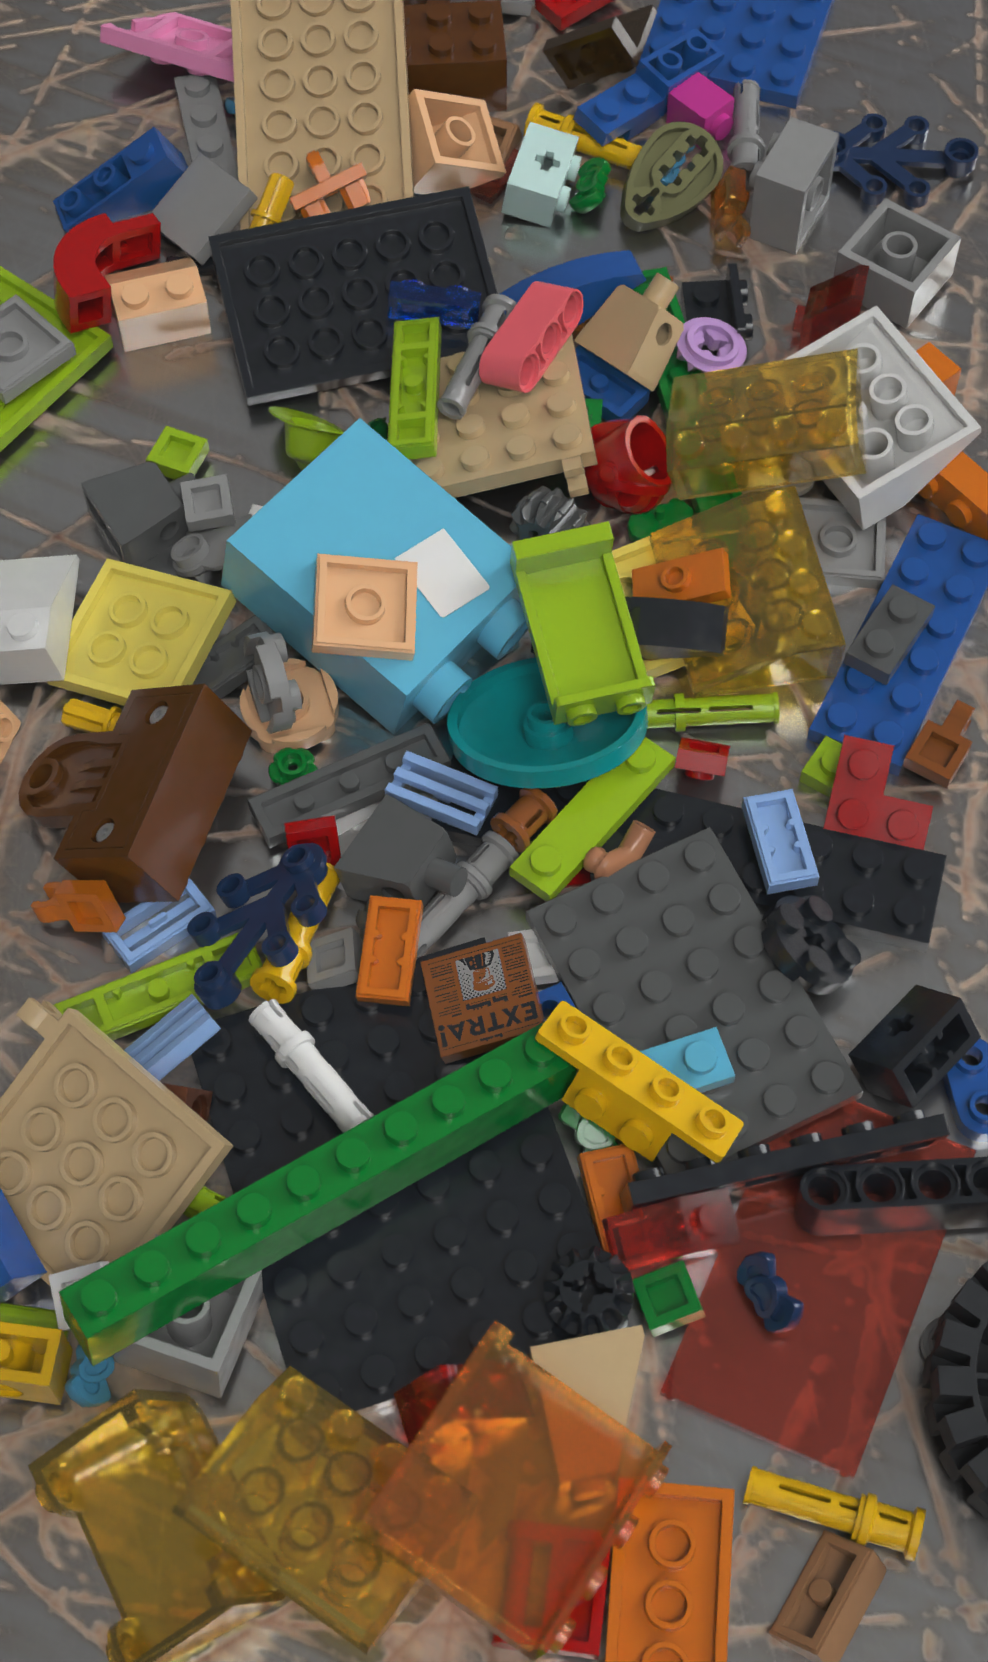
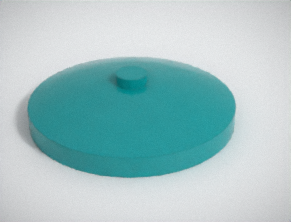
M534 657L500 666L472 681L469 689L464 693L460 692L453 701L448 713L447 727L451 749L460 764L473 774L493 783L510 787L553 788L590 780L609 772L626 761L638 749L645 738L648 728V714L646 706L643 710L629 715H619L617 711L601 714L594 721L584 725L570 726L568 722L554 725L537 660Z

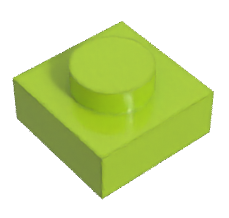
M165 426L147 456L146 462L156 463L165 477L174 480L190 472L195 476L210 451L208 439Z
M825 736L802 769L799 781L830 798L842 744Z

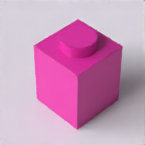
M697 72L668 93L666 124L672 122L692 123L705 129L716 141L722 140L729 134L733 126L735 98Z

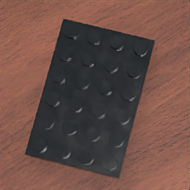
M469 186L208 236L209 247L248 406L391 377L394 322L439 317L442 328L441 358L458 352H465L469 346L467 333L472 324L479 322L483 314L482 305L486 297L491 294H498Z

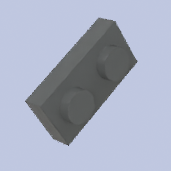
M892 584L847 650L844 664L887 685L931 620L935 605Z

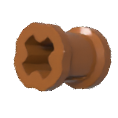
M522 788L519 791V799L505 813H497L491 819L490 824L494 832L505 838L517 852L521 853L530 845V838L544 824H550L557 816L558 810L550 797L538 788Z

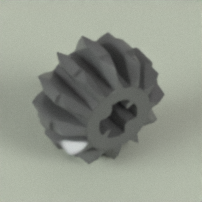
M542 485L528 496H524L515 506L516 510L511 514L513 521L509 528L517 535L516 541L591 525L590 522L585 520L587 511L578 508L574 504L575 497L568 499L563 495L561 489L556 488L551 491Z

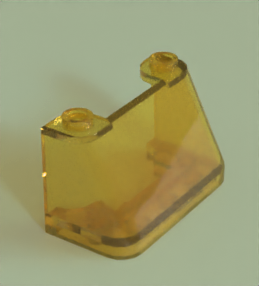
M133 1389L28 1465L36 1483L35 1493L43 1508L50 1513H57L63 1517L78 1518L122 1617V1620L111 1626L107 1633L106 1655L109 1662H174L266 1612L285 1599L286 1584L276 1560L207 1417L195 1400L187 1394L173 1391Z

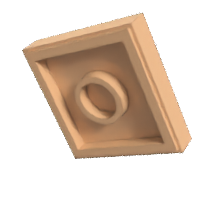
M318 553L315 569L312 652L413 661L415 655L418 562Z

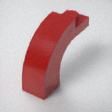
M106 213L99 214L77 224L58 243L53 259L54 302L57 314L70 334L111 323V286L104 278L105 275L122 268L160 258L161 223L154 213L112 223Z

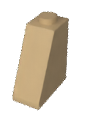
M642 1325L530 1347L529 1363L558 1497L571 1495L573 1501L592 1500L607 1493L606 1487L615 1485L645 1337Z

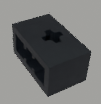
M915 985L848 1055L869 1093L914 1109L981 1036L960 997Z

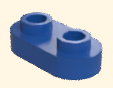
M979 1039L965 1054L974 1056L979 1064L971 1066L966 1064L961 1058L942 1079L958 1130L970 1140L988 1142V1115L981 1114L975 1106L979 1103L988 1105V1043Z

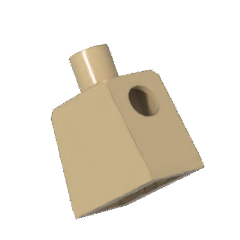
M656 273L643 295L624 284L617 286L574 341L653 392L684 330L683 322L666 311V308L680 287L659 273Z

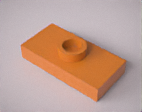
M721 547L632 569L633 597L676 599L703 603L731 598L728 554Z
M370 895L356 989L357 1001L410 1006L424 907L422 900Z
M621 1144L580 1153L576 1158L594 1229L602 1250L611 1254H617L620 1260L657 1252L659 1245L650 1210L625 1216L619 1196L628 1183L633 1182L631 1175L639 1172L634 1151Z

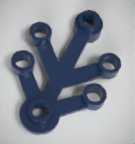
M875 113L864 116L862 123L845 134L834 131L839 133V140L833 171H840L860 187V199L868 205H879L885 199L887 182L882 177L872 176L859 164L872 165L904 190L903 201L906 205L919 208L925 206L928 202L931 190L930 184L924 179L916 178L902 166L945 168L949 176L964 178L975 169L979 155L978 146L966 138L950 140L945 145L944 151L901 149L908 143L920 145L926 141L929 122L921 116L908 117L902 127L885 137L887 120L882 115ZM864 141L876 143L872 147H859Z
M315 843L294 845L283 854L277 866L246 880L238 873L226 876L217 885L216 892L226 907L231 909L244 905L254 895L269 889L271 890L267 896L221 917L216 918L211 912H202L191 919L187 926V931L199 947L211 946L221 937L242 928L219 961H210L203 964L194 975V990L207 1008L212 1010L223 1009L238 998L242 984L235 972L266 929L268 937L263 941L261 949L272 966L283 967L296 958L299 949L291 937L285 908L286 902L295 890L298 896L291 904V911L300 925L311 927L320 923L325 918L327 907L319 896L317 887L324 880L328 871L326 865L327 856L321 846Z

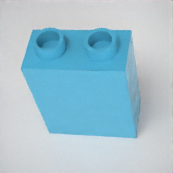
M361 418L352 424L226 541L221 586L232 590L236 599L266 623L274 632H280L284 640L319 671L321 668L327 672L335 685L393 735L418 711L433 724L442 720L449 713L450 707L460 692L464 693L467 691L473 681L461 668L475 653L483 647L499 660L520 641L528 630L510 565L511 546ZM444 528L490 586L489 590L444 618L440 617L417 588L415 655L413 661L312 652L315 569L318 553L395 560L394 558Z

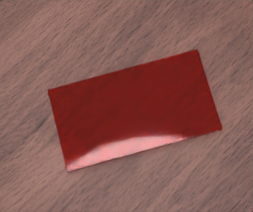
M853 1101L767 1144H769L770 1151L789 1148V1141L791 1139L816 1132L821 1133L823 1140L842 1136V1128L859 1122L872 1121L874 1129L893 1125V1116ZM945 1138L934 1147L863 1163L971 1158L975 1156L976 1150ZM803 1176L746 1188L699 1298L706 1317L688 1324L660 1395L666 1397L669 1401L680 1403L835 1471L842 1477L854 1479L947 1229L836 1236L811 1235L797 1224L794 1215L799 1185ZM922 1191L925 1196L931 1199H941L934 1192ZM877 1194L867 1195L869 1199L875 1202H886L883 1197ZM823 1197L811 1198L820 1205L827 1206L832 1204ZM760 1251L775 1255L777 1276L786 1282L788 1295L801 1300L804 1304L803 1316L799 1325L794 1330L773 1333L765 1329L764 1318L757 1315L753 1301L746 1296L744 1286L737 1281V1269L746 1255Z

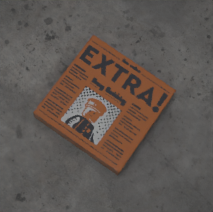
M522 933L420 962L439 1051L445 1064L492 1051L545 1021L526 941Z

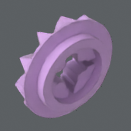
M709 317L694 318L683 324L684 330L676 345L678 347L677 359L687 361L688 371L698 369L703 372L705 379L715 374L722 380L729 373H738L746 359L747 348L744 339L737 333L735 328L721 320ZM703 344L706 345L709 350L702 351ZM715 350H717L718 352H717V355L715 356V355H712V353H711L710 351H715Z

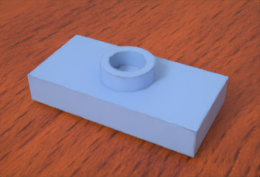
M793 789L743 797L741 807L767 894L817 886L819 874Z

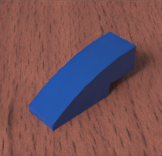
M630 250L606 252L577 258L547 268L521 280L500 294L518 303L529 286L535 281L578 289L581 291L584 301L583 313L578 323L580 325L595 315L617 286L624 284L633 290L645 282L646 278Z

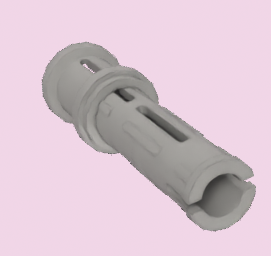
M745 79L742 80V93L739 82L736 83L733 90L735 98L734 135L727 144V155L731 164L727 168L726 179L733 189L749 192L754 190V187L749 186V180L758 160L761 161L765 156V144L759 136L760 86L756 81Z
M491 294L486 297L482 305L483 314L479 322L472 324L467 333L469 346L456 367L442 397L437 402V407L443 415L451 419H461L467 412L466 409L481 383L479 363L482 353L517 303L513 299L502 294Z
M490 830L482 836V844L466 861H458L456 863L466 868L468 873L467 882L462 892L458 896L453 897L440 891L423 908L417 958L424 956L426 951L440 939L475 900L488 898L492 893L491 886L519 857L515 848L498 833Z

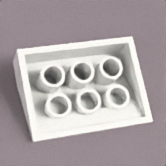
M877 305L759 374L764 407L786 435L796 444L801 454L810 460L814 470L844 505L845 509L862 530L869 528L904 507L981 433V426Z
M77 554L0 560V685L62 681L65 679L80 563Z

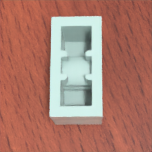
M529 122L507 182L501 213L551 228L556 211L565 212L571 192V187L565 186L567 180L575 182L582 161L581 156L575 155L579 137Z

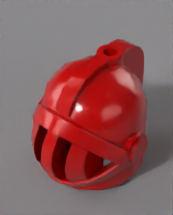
M639 415L632 419L609 420L592 426L591 431L598 464L584 467L588 489L595 500L605 507L614 508L624 513L633 512L640 514L653 510L661 503L665 494L669 492L676 473L675 458L663 431L655 421L647 416Z

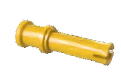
M537 102L532 106L525 123L523 136H525L529 122L579 137L576 148L577 152L594 158H603L608 163L629 170L643 147L621 138H616L608 144L601 146L573 120L574 115L569 114L567 117L555 114L545 110L544 105Z
M326 863L328 868L327 875L317 887L319 896L326 907H328L340 880L334 866ZM292 911L288 917L291 937L299 949L296 958L283 967L272 966L266 958L262 967L255 969L250 978V986L257 995L267 1001L276 999L279 1004L291 1002L297 992L296 979L300 971L307 968L311 962L312 948L310 943L320 924L304 927L300 925Z
M753 1465L743 1500L744 1504H753L793 1516L800 1520H806L851 1534L850 1540L866 1546L869 1542L902 1552L904 1559L914 1562L926 1515V1509L916 1507L914 1511H909L879 1502L877 1494L868 1492L866 1495L862 1493L859 1499L758 1469V1467Z

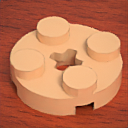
M288 658V661L283 663L287 679H295L298 684L303 704L302 709L295 711L296 722L293 723L291 729L272 734L267 732L270 721L262 723L258 716L249 684L246 690L243 688L240 695L242 720L252 730L250 736L259 742L261 749L265 752L276 754L279 750L287 747L292 749H308L333 736L335 723L339 715L338 692L333 679L323 669L320 668L319 672L314 668L307 667L306 661L295 658Z

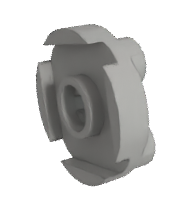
M267 631L245 636L243 644L244 656L254 654L255 665H253L252 669L246 670L258 716L262 723L270 721L267 728L269 734L291 729L293 723L296 722L295 710L302 709V699L296 680L287 679L283 664L288 661L284 638L280 632L269 634Z

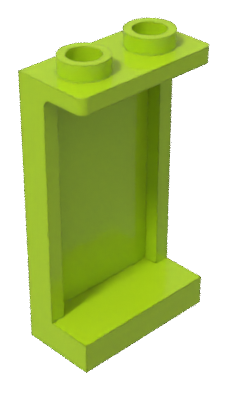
M609 521L512 542L510 565L554 725L568 722L570 726L584 725L594 721L598 715L617 711L619 715L633 714L643 710L647 704L652 703L655 692V681L653 676L647 675L613 558L614 537Z

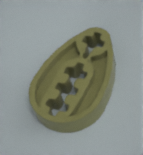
M688 122L665 124L651 135L632 164L622 190L620 217L629 229L641 232L664 227L680 220L695 210L710 196L723 173L722 152L713 136L700 126ZM695 144L701 148L700 153L693 156L687 167L678 173L673 183H669L667 186L661 183L662 177L667 176L675 163L681 161L689 147L691 148ZM652 196L654 199L649 205L647 212L642 213L640 216L634 212L636 205L639 206L648 197Z

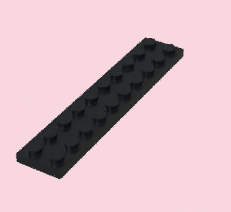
M453 753L450 768L498 786V797L478 835L434 818L431 821L443 827L451 841L479 847L482 844V836L489 830L493 831L490 824L491 819L497 813H505L519 799V791L522 788L493 783L473 774L460 764ZM589 780L567 786L538 789L546 793L554 802L558 815ZM656 788L602 846L606 852L618 848L633 820L644 823L656 832L642 858L711 827L761 914H764L778 900L786 896H797L805 900L811 896H818L831 907L833 912L832 921L837 923L844 934L926 953L930 942L947 855L823 829L824 827L803 822L819 874L818 885L767 894L742 808ZM438 799V802L474 816L476 813L455 803H446ZM544 824V825L530 838V844L538 837V835H539L549 824Z

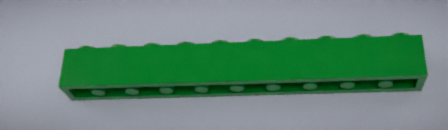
M542 1022L60 1290L59 1296L65 1321L91 1365L95 1366L560 1100L575 1078L577 1068L536 1041L535 1036L544 1024Z

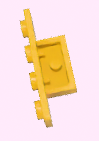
M561 1001L535 1036L537 1042L579 1069L564 1094L562 1101L575 1109L582 1117L591 1120L622 1141L626 1147L638 1152L651 1162H653L671 1133H673L714 1162L719 1163L744 1126L743 1121L566 1001Z

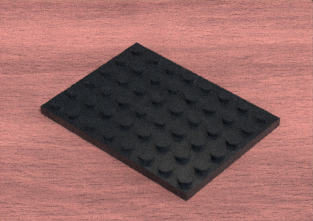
M483 937L418 957L415 965L410 1006L357 1001V982L344 987L306 991L295 995L291 1002L279 1005L301 1031L306 1030L315 1039L314 1046L322 1057L334 1068L356 1097L375 1116L488 1053L485 1052L445 1064L439 1051L420 963L484 944L486 940ZM257 1007L215 1019L214 1021L221 1028L219 1032L191 1054L202 1090L213 1091L209 1112L213 1128L234 1145L223 1159L233 1194L343 1134L334 1120L312 1097L297 1076L289 1068H282L275 1060V1051L249 1023L248 1019ZM548 1106L262 1269L263 1294L306 1434L529 1360L531 1346L580 1337L566 1332L553 1321L545 1305L543 1282L547 1278L553 1261H558L571 1248L584 1249L591 1248L594 1245L601 1250L602 1248ZM593 1270L589 1271V1276H586L583 1285L571 1287L572 1291L580 1293L584 1308L583 1312H587L588 1304H591L594 1295H603L605 1289L597 1287ZM628 1317L614 1330L627 1327Z

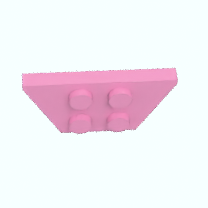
M176 12L160 14L156 17L131 19L130 30L116 27L112 23L101 25L100 42L148 56L156 64H175L187 68L190 74L196 76L211 75L234 82L232 29Z

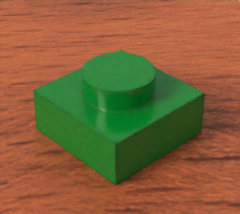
M683 1259L632 1279L635 1292L653 1337L706 1317Z

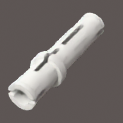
M276 999L263 1002L252 1012L248 1019L249 1023L275 1051V1060L282 1068H289L297 1076L307 1091L323 1110L329 1114L343 1133L374 1116L356 1097L334 1068L322 1057L314 1046L315 1039L306 1030L301 1031L288 1017Z

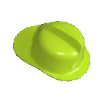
M278 406L269 407V413L285 423V449L287 456L294 459L301 470L305 469L345 432L343 429L322 418L302 411Z

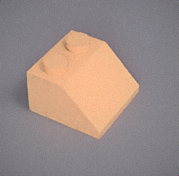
M414 89L410 93L409 109L414 194L426 195L467 186L470 189L502 178L506 174L485 100Z
M191 257L105 275V279L111 286V302L124 352L211 334L207 300L197 265Z

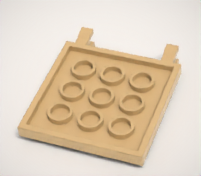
M570 335L530 392L513 391L488 385L481 381L466 409L467 412L461 419H451L443 415L438 409L437 457L409 459L454 498L563 472L567 479L570 498L589 494L584 467L597 465L598 462L573 335ZM458 352L440 359L439 398L442 397L465 352Z
M29 997L16 1015L45 1039L0 1098V1188L47 1271L40 1278L50 1286L48 1275L99 1261H109L111 1263L154 1239L155 1235H161L170 1230L234 1145L78 1010L67 1008L62 1015L49 1001H43L40 1004L34 998Z

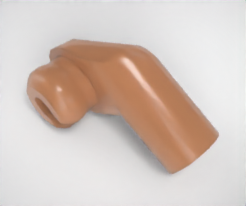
M633 820L618 848L606 852L602 847H592L583 860V867L589 873L594 874V879L609 877L628 864L641 859L656 832L644 823Z

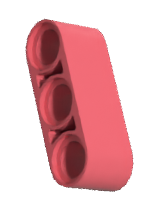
M541 281L533 282L484 349L479 363L481 381L488 385L513 391L530 392L577 327L584 306L581 291Z

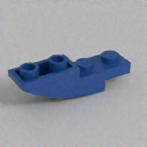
M694 28L639 60L634 74L578 106L573 120L601 146L608 144L619 136L628 141L667 113L668 93L697 72L707 77L723 60L725 54L697 28Z

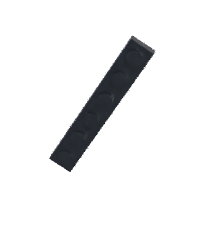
M924 1110L909 1111L893 1117V1125L874 1129L872 1121L859 1122L842 1128V1136L825 1140L822 1139L820 1132L809 1133L791 1139L789 1141V1148L770 1151L769 1144L755 1145L738 1151V1159L716 1163L705 1156L686 1162L684 1164L685 1171L665 1175L663 1167L646 1169L631 1175L633 1182L628 1183L619 1196L624 1215L626 1216L800 1177L811 1168L818 1166L858 1164L934 1147L950 1135L944 1113L925 1117Z

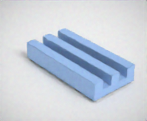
M407 750L402 758L401 767L398 766L393 774V782H389L385 788V795L396 798L413 810L474 835H478L498 797V786ZM405 784L432 794L436 799L446 803H455L476 813L474 816L403 787Z
M190 878L181 895L182 897L187 893L190 896L169 911L155 916L149 920V924L125 940H122L120 937L173 902H141L124 913L126 919L117 932H101L103 938L108 944H111L114 952L119 959L124 961L126 968L131 974L188 937L187 926L196 915L202 912H211L217 918L213 906Z
M191 994L124 1051L160 1081L219 1032L221 1028L195 996Z

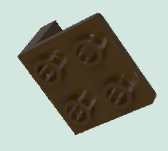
M651 4L546 40L542 51L568 89L582 84H593L603 77L618 72H629L638 66L657 10Z

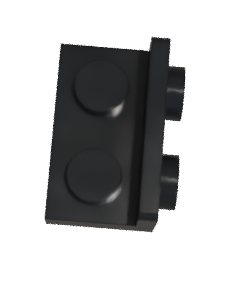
M737 263L727 264L726 280L682 282L681 301L685 322L699 317L715 318L735 328L744 341H752V314H744L743 308L748 303L747 280H739ZM703 344L702 351L709 350L708 347ZM715 350L710 352L712 353V355L716 356L718 351Z

